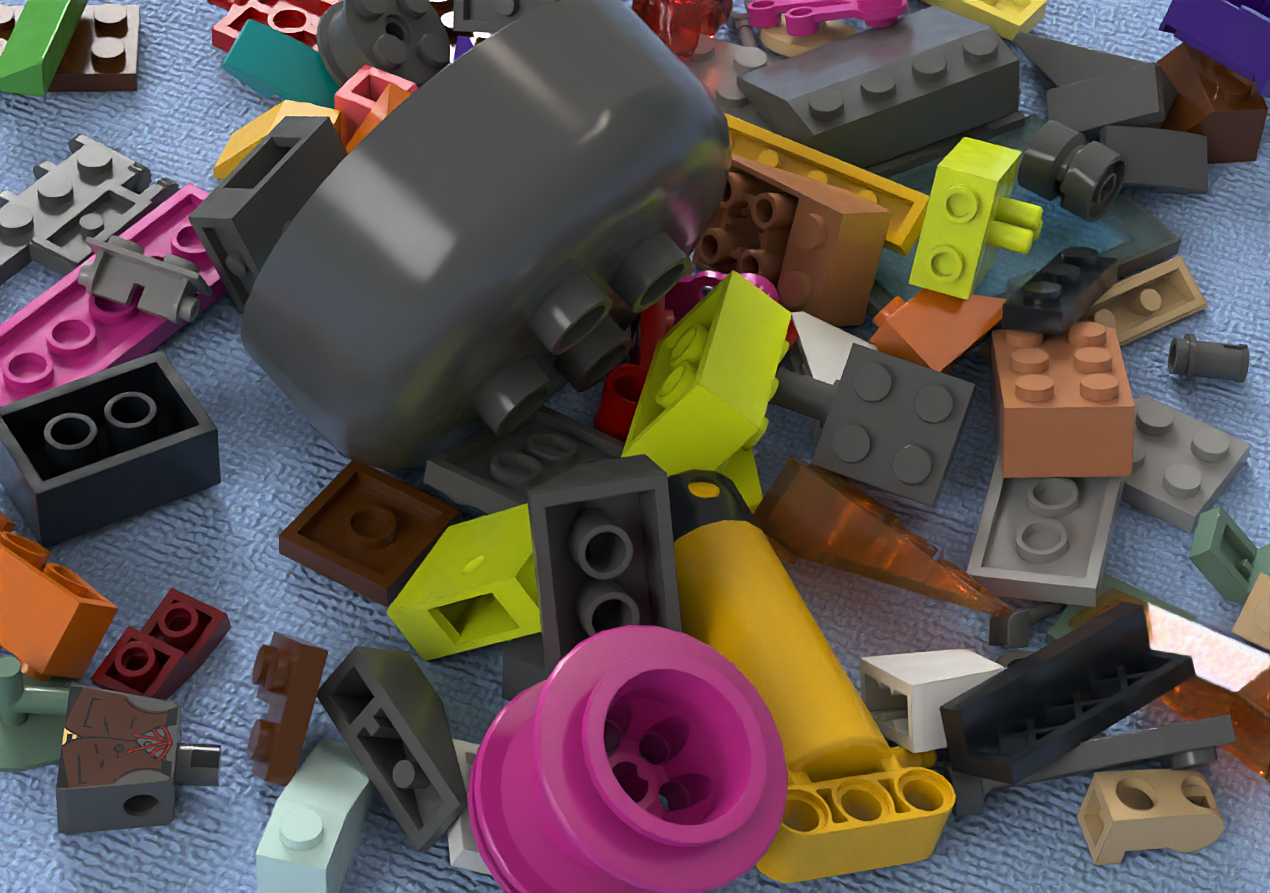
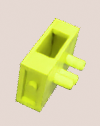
M964 136L937 165L908 284L968 300L993 266L998 247L1022 254L1030 252L1033 241L1039 239L1042 230L1043 209L1041 206L1011 199L1022 151Z
M528 503L448 526L387 609L386 614L424 662L507 640L511 642L512 639L541 632Z

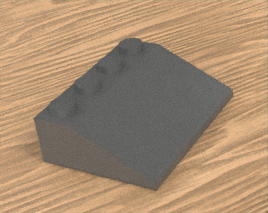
M934 5L898 18V22L893 25L873 27L737 76V86L773 133L865 169L1017 112L1020 60L991 26Z

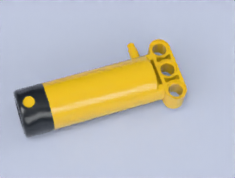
M692 469L668 476L682 633L711 646L736 665L757 689L773 716L783 743L788 771L787 802L780 829L766 854L755 866L770 879L782 883H797L919 862L929 858L937 846L956 798L953 786L949 781L936 771L927 769V767H932L936 763V751L912 753L902 746L889 747L734 482L714 470Z

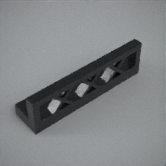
M1122 602L940 706L952 771L1015 785L1078 747L1081 742L1091 739L1195 676L1193 656L1151 649L1144 606Z

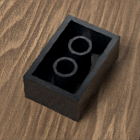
M163 350L0 406V483L37 542L44 548H48L220 484L218 428Z

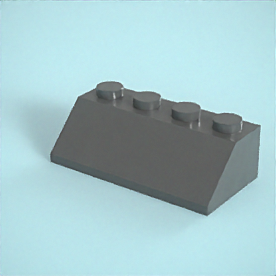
M646 454L579 464L527 492L546 679H548L557 663L577 644L601 631L627 625L659 626L682 632L667 473Z

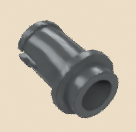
M1188 333L1183 339L1174 338L1171 342L1168 356L1169 373L1179 375L1180 380L1186 382L1190 381L1192 376L1243 383L1249 368L1248 345L1198 341L1195 334Z

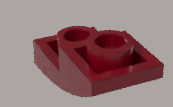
M171 588L140 631L131 626L127 627L92 675L91 681L93 685L101 689L167 700L198 670L231 628L228 615L179 590Z

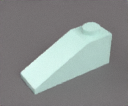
M321 738L278 797L255 854L258 893H339L377 792L376 787L347 743Z

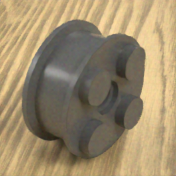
M344 0L327 9L317 26L316 38L320 57L328 73L340 87L365 64L411 81L418 87H421L449 63L450 44L448 34L441 18L430 4V0Z

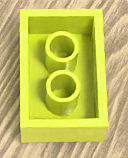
M732 270L657 342L621 457L646 454L667 473V477L692 469L714 470L721 474L729 458L739 448H743L746 451L751 449L761 439L769 424V419L765 417L768 402L774 396L779 386V380L775 378L778 364L784 358L789 348V342L785 338L792 313L739 273Z

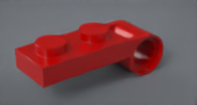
M665 295L652 306L645 309L628 327V336L633 340V345L627 356V364L617 365L608 372L593 419L594 429L625 443L657 342L673 328L674 311L665 309Z

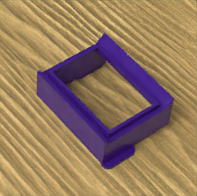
M1172 0L1159 30L1174 33L1173 36L1246 79L1256 82L1259 96L1270 98V0Z

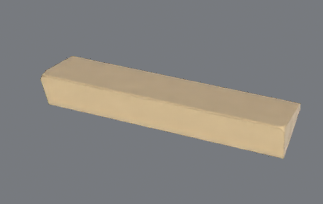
M1179 255L1113 284L1075 323L1086 321L1096 322L1105 327H1115L1119 345L1122 347L1200 312L1209 306L1185 261ZM990 340L979 350L984 359L991 365Z

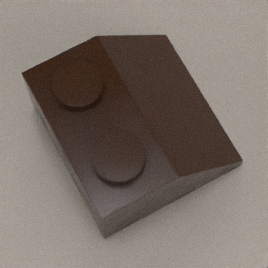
M1184 42L1158 60L1155 64L1160 65L1178 91L1161 129L1207 136L1208 164L1256 161L1268 112L1264 98L1259 96L1256 82L1246 79Z

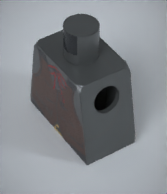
M70 684L56 783L58 833L73 834L169 824L175 817L178 785L219 787L221 745L182 743V708L175 702Z

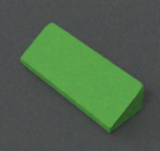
M27 0L0 57L1 92L45 97L89 0Z

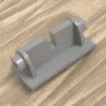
M89 236L86 237L85 242L96 254L93 263L84 262L79 271L78 284L85 286L87 293L129 307L137 286L142 287L144 291L137 308L142 312L169 320L175 324H181L183 320L193 322L196 319L200 309V299L194 298L196 292L212 296L213 290L199 274L200 267L191 261L171 254H166L164 261L143 255L144 248L118 236H110L108 243Z

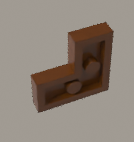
M275 631L270 646L263 644L260 647L253 667L252 683L259 686L256 697L268 703L269 708L266 719H257L252 728L247 747V759L254 761L251 771L253 774L266 782L287 786L297 770L329 650L299 637Z

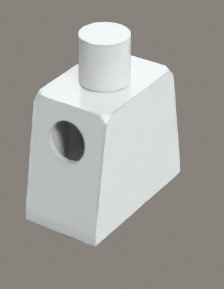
M969 649L860 658L861 699L881 733L886 738L912 753L945 748L947 743L939 707L1006 668Z

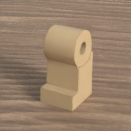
M1171 768L1095 772L1077 815L1094 865L1119 864L1126 851L1169 848L1175 852L1183 853L1198 851L1216 841L1223 833L1225 825L1204 774L1193 770H1172Z

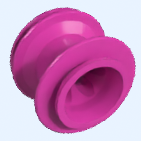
M627 625L601 631L577 644L557 663L547 680H543L520 692L499 711L484 735L470 771L467 801L471 830L483 861L495 881L506 893H703L724 887L746 874L766 854L780 829L787 802L788 771L783 743L773 716L757 689L735 664L711 646L685 633L659 626ZM640 751L645 755V757H646L652 764H650L649 762H647V760H645V759L641 756ZM659 794L667 799L668 811L661 805Z

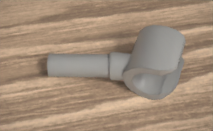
M724 0L721 12L724 24L730 29L737 30L743 46L757 48L752 31L753 27L749 25L748 11L744 14H737L731 10L730 1ZM744 0V5H745L746 11H747V4H749L750 2L755 1V0Z

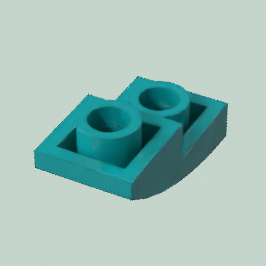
M252 19L245 22L220 66L266 99L276 94L283 100L300 103L306 102L320 107L335 109L334 94L341 88L328 73L318 51Z

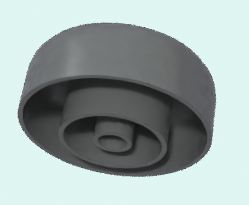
M561 0L527 14L472 47L419 87L368 133L317 188L282 234L253 284L241 323L243 346L253 360L326 441L358 464L395 472L426 467L429 458L488 426L497 436L506 435L527 421L548 398L569 383L580 393L592 388L603 380L612 368L621 363L632 348L633 340L625 330L645 309L652 306L668 293L685 274L691 263L689 256L712 222L727 183L732 161L727 118L708 87L623 0Z

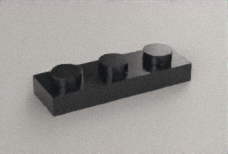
M1069 247L1062 250L1003 304L1002 328L1063 335L1117 282L1118 258L1098 256V251L1089 247Z

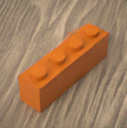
M0 512V649L4 647L14 654L21 664V671L34 679L43 682H50L53 676L82 679L119 608L71 569L55 563H47L45 565L51 553L38 542L12 533L16 524Z

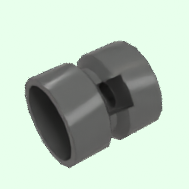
M1053 119L1043 125L1030 141L1022 157L1017 179L1019 186L1048 201L1061 197V208L1087 222L1093 223L1099 220L1115 201L1126 177L1128 160L1126 156L1097 141L1087 144L1085 135Z

